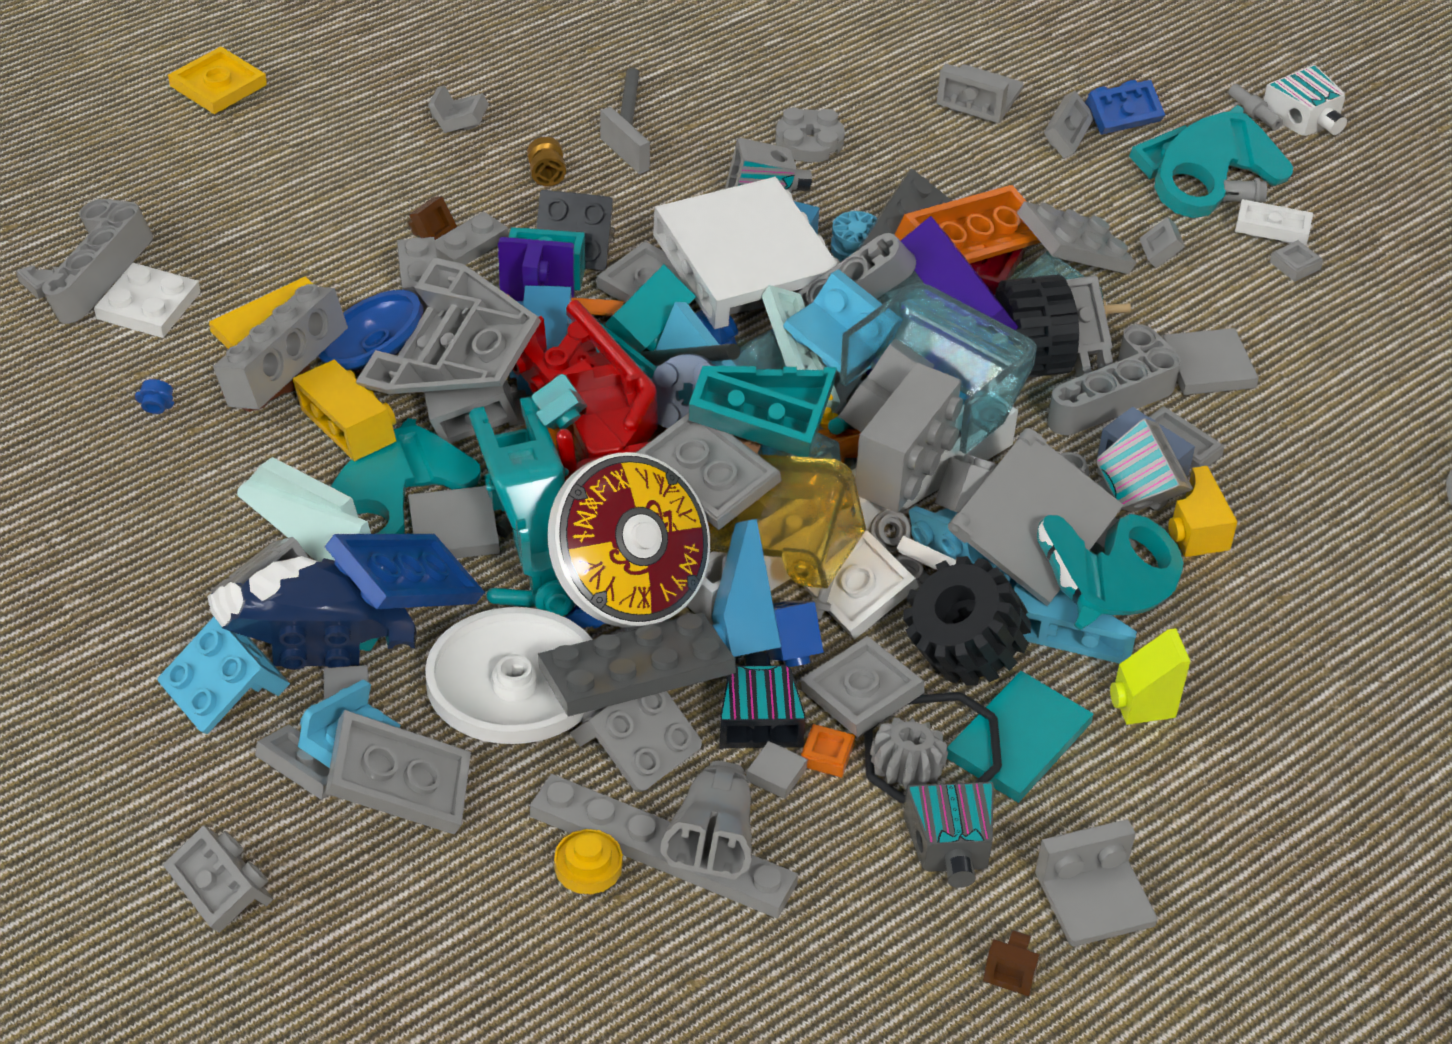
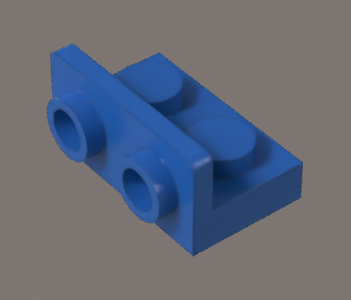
M1130 80L1119 87L1110 89L1105 86L1092 90L1085 100V104L1091 110L1101 135L1161 122L1165 116L1151 80L1142 82Z

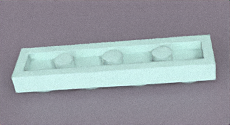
M769 285L761 296L786 367H797V370H823L827 366L823 363L822 358L807 346L795 341L792 334L783 327L789 317L805 308L801 294ZM834 385L831 391L833 399L828 400L826 406L832 409V413L840 404Z

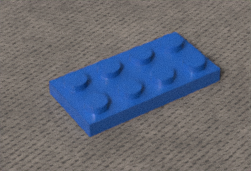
M334 534L324 546L335 559L334 563L337 569L352 579L361 590L360 594L363 600L376 609L476 604L485 593L435 534Z

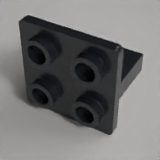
M541 190L536 229L585 233V268L605 270L607 268L609 242H614L615 228L611 227L613 198L609 196Z

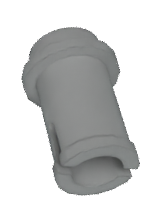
M1256 177L1254 181L1224 180L1226 192L1222 202H1241L1242 199L1266 202V181H1260V178Z

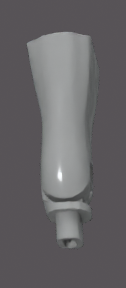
M713 761L710 766L704 768L694 779L686 798L671 820L661 841V854L666 858L667 864L670 867L732 880L738 879L742 873L748 871L752 861L751 792L744 769L740 765L724 761Z

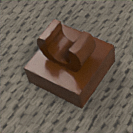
M443 196L432 197L410 213L411 220L407 222L413 235H419L420 238L434 237L435 240L457 227Z
M1013 930L1008 944L993 939L987 957L983 982L1029 996L1040 956L1038 953L1027 950L1031 936Z

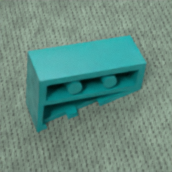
M702 366L689 402V421L808 459L834 385L837 367H824L823 370H797V367H783L782 370L756 369V366Z

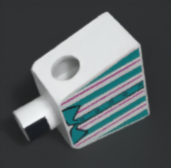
M1316 65L1309 66L1267 84L1264 101L1267 102L1268 108L1283 120L1282 125L1302 136H1308L1325 128L1331 134L1337 135L1346 126L1347 119L1341 115L1345 100L1344 92Z

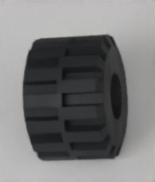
M1060 274L1001 280L996 288L995 297L1018 326L1008 337L997 327L1004 340L998 357L1005 374L1011 379L1070 373L1072 368L1075 367L1077 360L1079 320L1075 300L1067 280L1060 276Z
M968 556L957 557L955 565L950 566L946 560L936 564L935 566L938 571L931 576L926 572L917 579L921 587L918 590L910 589L906 598L912 606L903 610V620L908 625L906 632L910 640L938 675L941 673L947 681L957 684L961 678L966 686L978 685L979 677L984 676L988 682L1000 678L997 671L1004 666L1010 671L1018 663L1013 657L1015 653H1025L1029 644L1024 634L1031 633V622L1026 616L1028 611L1004 574L997 567L993 569L987 560L978 558L973 564Z

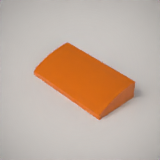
M1013 185L904 214L894 234L901 241L927 218L932 216L969 263L1041 243L1017 214L1024 201H1027Z

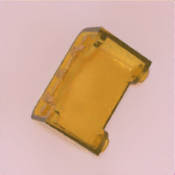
M758 454L780 471L781 482L720 530L708 522L710 553H728L735 524L737 522L757 519L764 556L782 557L787 574L796 583L807 587L828 588L866 531L852 471L841 461L830 458Z

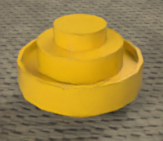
M592 829L575 831L564 837L556 847L554 870L557 879L565 888L573 892L590 895L604 892L615 885L621 876L623 854L619 843L607 833Z

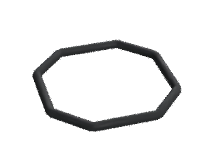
M961 692L920 695L907 704L960 701L987 718L990 726L993 765L974 783L989 782L1000 771L1002 759L998 718L995 713ZM875 725L864 733L866 777L869 782L895 800L905 803V795L875 775L874 764L871 762L872 755H870L873 729L877 726Z

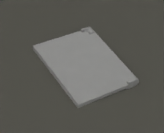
M1026 428L962 510L949 522L948 529L963 543H969L1043 604L1048 606L1059 592L1060 587L1052 566L1037 540L1039 523L1047 515L1063 517L1073 527L1077 535L1085 541V548L1090 550L1123 507V504L1046 443L1047 440L1036 431Z

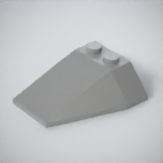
M433 257L415 286L416 291L428 306L419 320L415 331L406 341L398 356L375 350L356 380V383L360 386L386 394L503 386L541 320L537 315L465 264Z

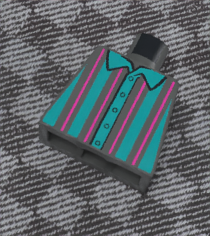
M993 782L907 785L903 816L921 866L928 872L946 871L948 883L952 887L963 888L970 886L976 880L974 870L988 867L993 839Z

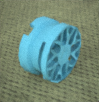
M850 211L837 216L832 224L831 253L842 262L855 253L877 218L863 211Z

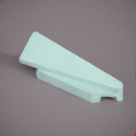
M273 457L260 465L250 479L238 488V497L286 537H294L303 550L315 561L321 562L324 558L335 561L324 547L334 534H371L368 522L358 518L351 497Z

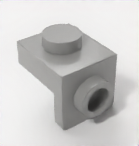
M444 85L437 87L428 104L433 119L438 122L444 133L462 128L469 130L481 123L482 117L489 105L483 93L454 101Z

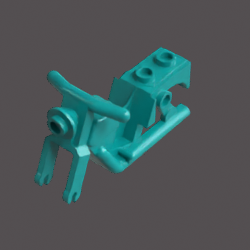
M532 397L520 399L526 429L494 435L484 406L474 408L470 411L469 418L486 462L488 473L485 474V482L489 498L492 500L493 511L501 509V511L506 512L513 528L514 543L523 573L529 576L531 587L529 591L491 588L488 590L486 598L492 604L520 607L536 606L537 609L549 611L560 616L567 615L574 608L575 603L561 586L553 569L548 548V523L554 500L565 483V476L569 474V470L563 467L548 428L545 427L536 414L540 409L534 403Z

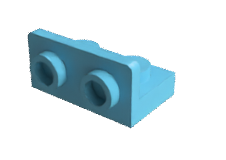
M918 506L909 510L912 526L911 533L914 541L955 560L957 557L968 556L974 564L978 558H985L984 555L969 543H963L949 531L948 524L957 512L946 508L933 513Z
M363 679L348 688H343L322 702L310 706L304 712L300 722L301 732L298 747L330 768L338 719L344 710L398 728L401 725L368 704L371 684Z

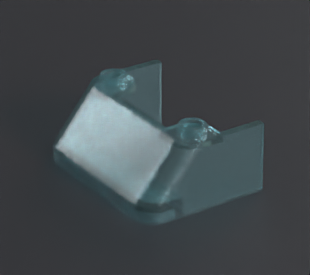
M913 284L904 288L843 333L840 384L847 386L870 368L873 369L889 344L895 338L933 363L935 365L933 369L961 380L960 391L970 397L964 401L959 451L967 454L1005 423L1035 364L1037 346L1029 337L930 285Z

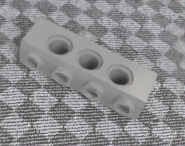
M315 284L301 286L295 291V295L283 305L276 307L272 311L271 316L260 325L253 327L247 337L237 345L229 348L226 351V355L213 365L228 407L259 410L348 329L335 288L317 287Z

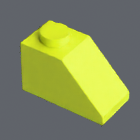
M1176 628L1167 629L1119 664L1116 681L1111 683L1110 695L1113 706L1116 709L1120 708L1126 725L1176 718L1191 662Z

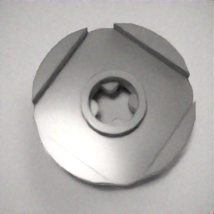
M792 107L783 112V118L776 125L775 143L777 146L790 149L793 158L797 161L822 162L829 159L830 153L837 150L838 154L842 150L845 130L843 124L838 120V113L832 109H822L819 111L801 110Z

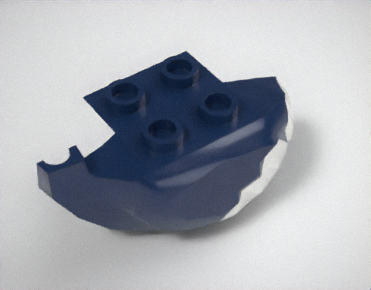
M303 556L276 561L266 568L257 571L244 584L230 582L225 587L220 586L215 592L207 596L211 613L222 626V629L272 644L273 665L275 667L297 670L305 666H327L328 668L360 666V643L384 636L386 637L388 649H393L398 644H406L410 648H415L417 630L405 608L376 609L363 600L360 594L361 590L352 579L337 569L334 560L326 558L321 562Z

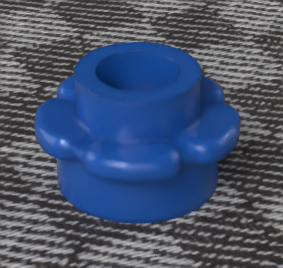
M145 380L142 382L140 392L135 393V399L138 403H141L142 409L146 412L160 414L165 409L173 407V388L161 380Z

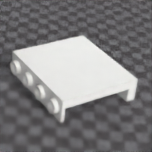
M776 177L655 206L653 235L687 288L696 296L694 299L714 329L728 326L730 308L762 300L761 295L769 285L789 291L803 289L840 263L826 248L822 236L817 235L811 227L807 215L796 206L789 190H785Z

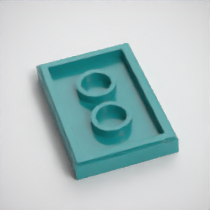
M1020 671L986 706L998 718L1002 759L1000 771L989 782H993L996 790L1019 803L1091 725L1094 713L1025 672ZM980 714L954 739L946 750L948 752V760L977 778H980L993 765L989 720Z

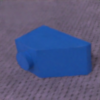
M786 600L773 603L781 647L765 650L770 656V660L784 661L786 666L794 667L811 663L810 655L824 653L815 602Z

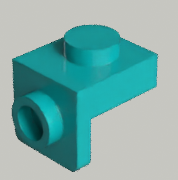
M560 374L532 395V400L540 409L536 414L545 427L553 430L558 427L560 430L565 429L581 417L579 412L587 407L582 397L564 374Z

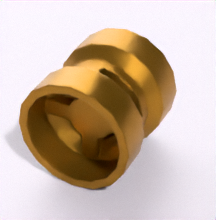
M540 137L532 141L527 149V156L533 180L542 186H553L560 183L566 175V166L560 143L551 137Z

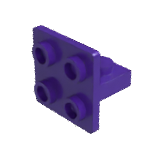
M510 237L499 238V287L501 291L515 301H523L525 286L571 287V297L575 298L573 243Z

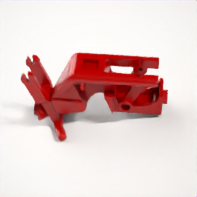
M572 300L566 307V315L573 322L568 326V333L559 346L547 350L544 318L539 316L541 320L539 326L512 369L516 375L521 374L529 383L533 394L560 374H564L587 405L585 409L579 412V414H586L581 415L573 423L575 446L582 459L580 462L576 463L572 433L567 429H561L556 434L559 457L563 467L569 470V474L565 476V482L580 467L593 460L615 453H636L649 443L648 440L658 428L657 390L654 382L578 300Z

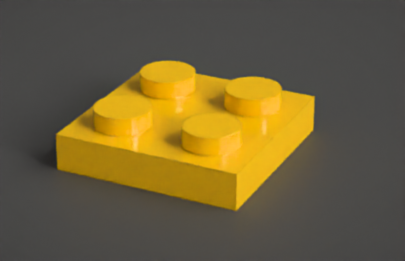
M222 46L168 74L169 85L213 114L226 109L228 106L267 85L265 73Z

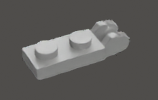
M1097 275L1067 280L1075 300L1079 320V348L1075 363L1076 377L1092 372L1089 354L1097 353L1098 369L1113 364L1111 355L1113 346Z

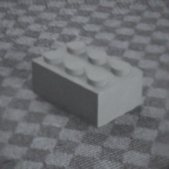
M918 362L915 364L859 436L854 495L896 513L901 510L908 499L913 501L916 498L923 479L927 474L932 476L935 473L941 455L945 450L951 451L958 439L959 429L955 427V424L963 406V399L959 397L960 379Z

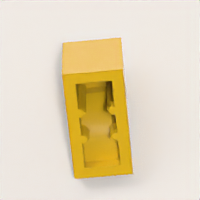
M1209 467L1192 468L1189 480L1193 489L1186 492L1185 499L1176 501L1173 518H1170L1168 522L1169 535L1177 542L1184 557L1229 551L1238 522Z

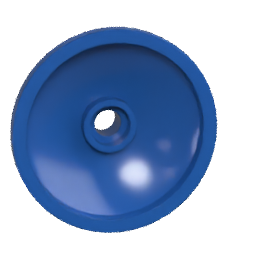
M391 290L362 300L343 312L348 329L322 351L318 357L323 364L335 359L346 371L364 369L375 350L396 355L413 334L423 315V305L415 293L408 290Z

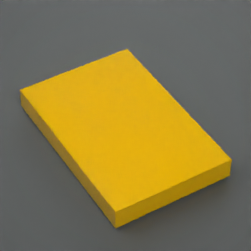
M305 276L209 321L210 332L229 349L247 337L253 327L260 325L271 316L272 311L276 307L283 305L295 295V291L298 288L313 283Z

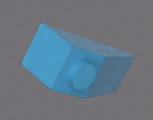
M757 519L737 522L735 524L711 615L712 627L734 657L781 647Z

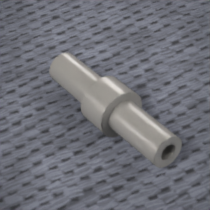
M1238 84L1230 87L1228 94L1243 105L1244 112L1253 119L1259 118L1274 131L1282 126L1283 120L1268 108L1267 102L1258 95H1251Z

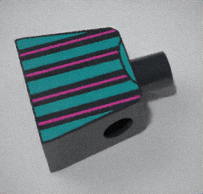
M764 652L748 654L744 660L745 666H735L736 673L727 675L720 716L719 749L764 748L768 741L783 748H803L806 717L792 669L786 665H771L770 656Z

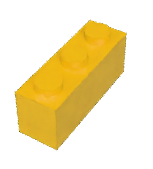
M334 359L294 377L293 382L301 410L353 461H356L396 442L393 430L396 418L389 404L386 402L382 404L371 389L358 385L355 374L351 370L346 371Z

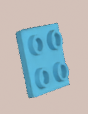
M837 269L831 273L814 302L789 317L783 327L792 334L795 341L807 346L821 357L827 367H837V371L844 374L876 351L898 316L841 270Z
M215 617L206 624L158 677V682L197 729L205 734H208L250 688L257 692L264 688L279 696L290 684L250 637L222 629V626Z

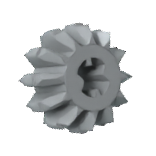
M894 717L891 724H881L880 729L876 733L875 740L872 741L870 755H872L871 762L875 766L876 775L886 776L887 784L897 782L902 784L906 790L907 785H926L927 782L936 783L942 773L943 766L946 764L948 752L946 751L947 744L943 742V732L931 730L930 722L916 723L913 717L909 721L904 722Z

